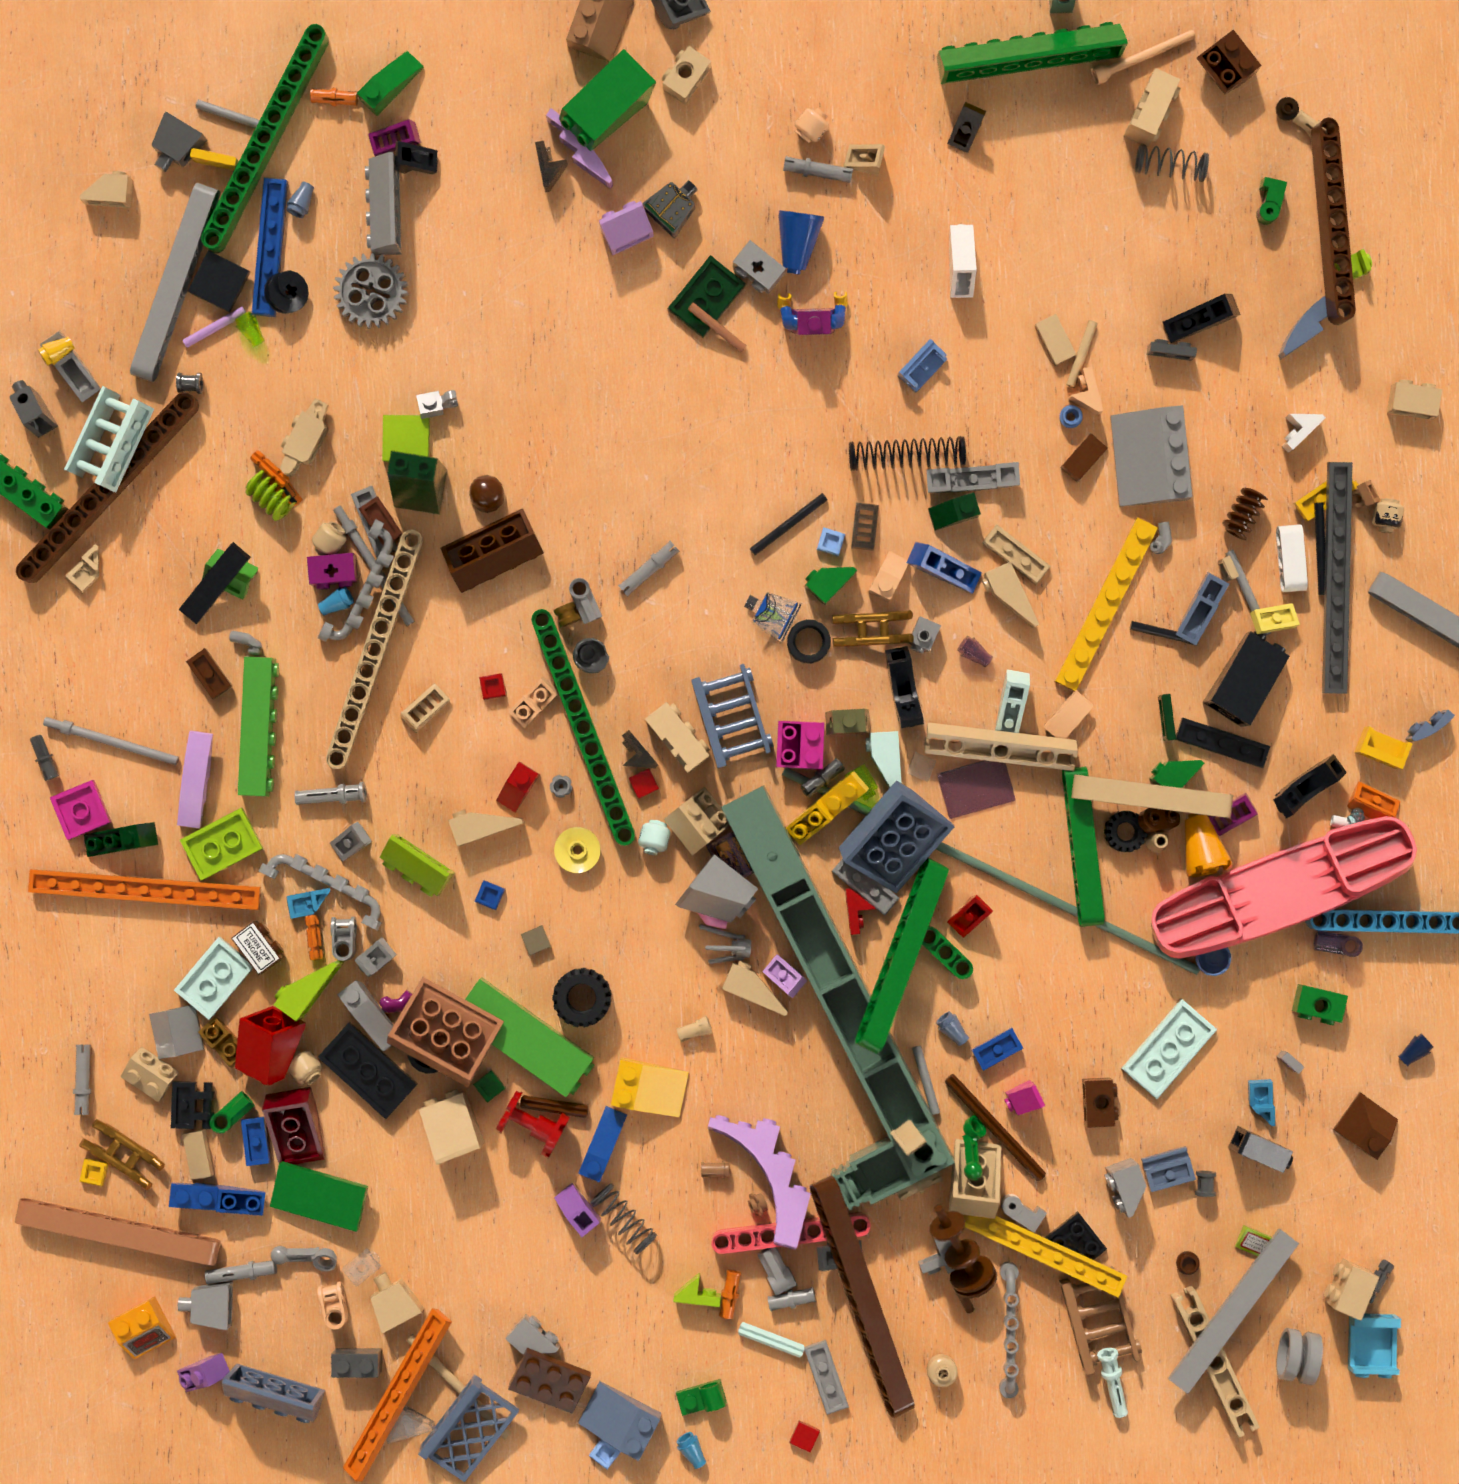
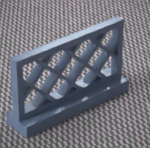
M475 1374L423 1441L418 1453L425 1460L430 1458L463 1482L468 1479L519 1412L516 1406L482 1384V1379ZM481 1392L490 1397L491 1404L478 1406L477 1398ZM504 1407L511 1412L508 1417L497 1419L496 1408ZM492 1409L494 1419L481 1421L479 1411ZM476 1411L477 1422L465 1423V1413ZM495 1424V1434L484 1436L482 1426ZM478 1427L480 1437L468 1439L466 1428ZM462 1429L464 1439L451 1441L450 1433L452 1430ZM481 1442L482 1451L470 1454L469 1444ZM465 1444L466 1455L454 1456L452 1446ZM449 1447L450 1457L441 1458L435 1452L439 1448ZM468 1460L469 1467L465 1473L456 1468L455 1461Z

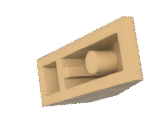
M1011 561L983 575L985 579L982 580V583L987 593L991 591L993 597L1032 628L1039 625Z
M466 810L452 814L453 819L448 820L457 846H462L525 823L521 818L472 812L466 813Z
M740 960L738 964L732 963L723 984V990L787 1016V1009L753 970H750L751 965Z

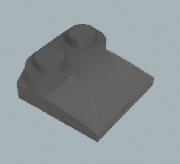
M651 0L662 24L668 29H677L681 24L711 12L705 0Z

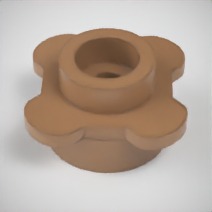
M761 1193L757 1195L749 1194L750 1200H748V1205L751 1212L757 1216H763V1212L768 1210L764 1196Z

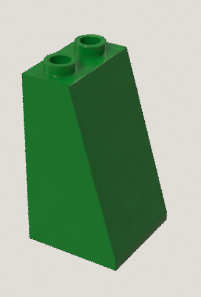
M623 49L562 108L559 120L566 130H570L576 136L582 146L592 151L648 104L656 81Z

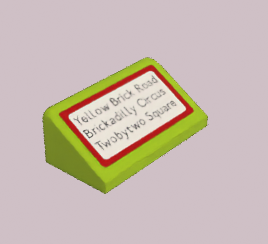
M1243 1225L1235 1247L1259 1256L1272 1237Z

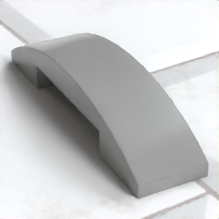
M1019 462L926 470L928 493L979 491L1020 486Z

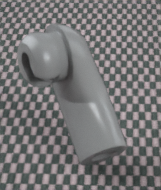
M1169 522L1158 523L1159 536L1150 545L1151 551L1155 554L1163 553L1172 543Z
M231 631L229 635L231 642L248 645L249 654L257 656L260 654V648H262L260 641L248 633Z

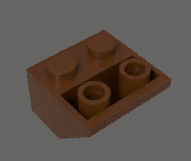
M1234 29L1196 58L1224 95L1246 82L1262 66Z

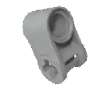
M351 917V919L331 918L332 954L337 960H350L356 953V917ZM340 926H348V928H339V927H340ZM342 944H346L349 947V954L346 957H342L338 951Z

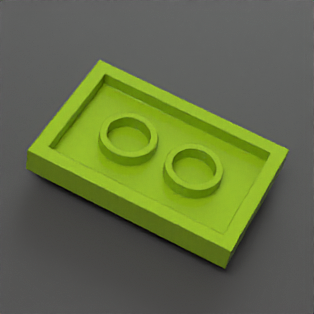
M239 808L180 839L201 881L264 849L243 808Z

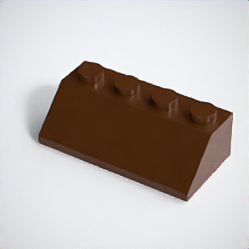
M523 508L440 548L450 574L461 593L544 554Z

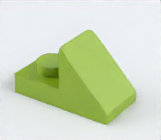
M700 1273L674 1293L673 1302L720 1307L721 1293H716L717 1290L703 1288V1291H698Z

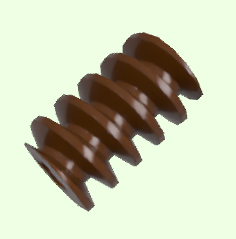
M1250 488L1241 489L1240 492L1243 496H1237L1236 501L1238 504L1231 506L1234 512H1228L1227 517L1229 520L1222 522L1228 533L1242 540L1247 539L1243 531H1252L1247 524H1256L1252 515L1258 517L1261 515L1256 508H1265L1261 500H1268L1263 494Z

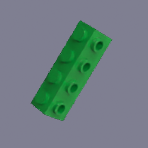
M0 453V494L45 528L51 530L68 510L63 505L65 500L54 492L52 495L44 491L45 485L36 479L33 482L26 477L28 473L17 465L13 468L8 464L9 459Z

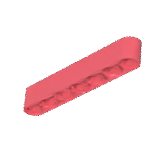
M862 1212L849 1213L852 1224L857 1219L866 1221V1226L863 1229L857 1230L854 1228L856 1236L862 1237L868 1234L871 1224L867 1215ZM819 1217L804 1219L798 1244L827 1241ZM776 1222L720 1229L713 1234L711 1243L713 1250L719 1254L782 1247L773 1244L774 1238L771 1241H765L761 1237L762 1233L767 1230L772 1231L775 1236ZM817 1225L820 1227V1232L817 1235H810L807 1232L808 1227ZM743 1233L749 1234L752 1238L747 1244H742L738 1240L739 1236ZM720 1236L726 1237L729 1241L724 1247L718 1246L715 1242Z

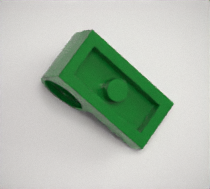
M721 1379L676 1391L682 1416L701 1410L706 1412L716 1411L725 1407L727 1403Z

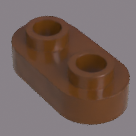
M1148 808L1140 812L1138 823L1142 830L1148 833L1166 831L1179 825L1180 815L1177 811Z

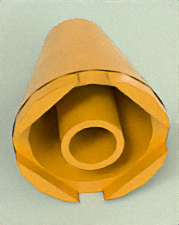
M1189 814V818L1185 820L1187 877L1192 875V878L1215 874L1219 867L1222 866L1223 870L1231 868L1233 866L1232 861L1208 815Z

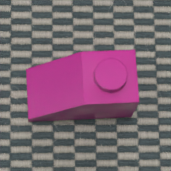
M1030 1080L1005 1092L1008 1098L1004 1099L1009 1111H1015L1017 1115L1045 1106L1036 1085Z

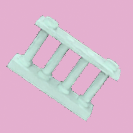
M102 386L64 470L83 478L85 472L97 476L94 483L116 493L154 408L136 399H133L130 405L118 401L121 396L120 394ZM114 409L126 414L121 426L109 422ZM105 430L116 434L111 447L99 443ZM95 451L106 455L101 468L90 464Z

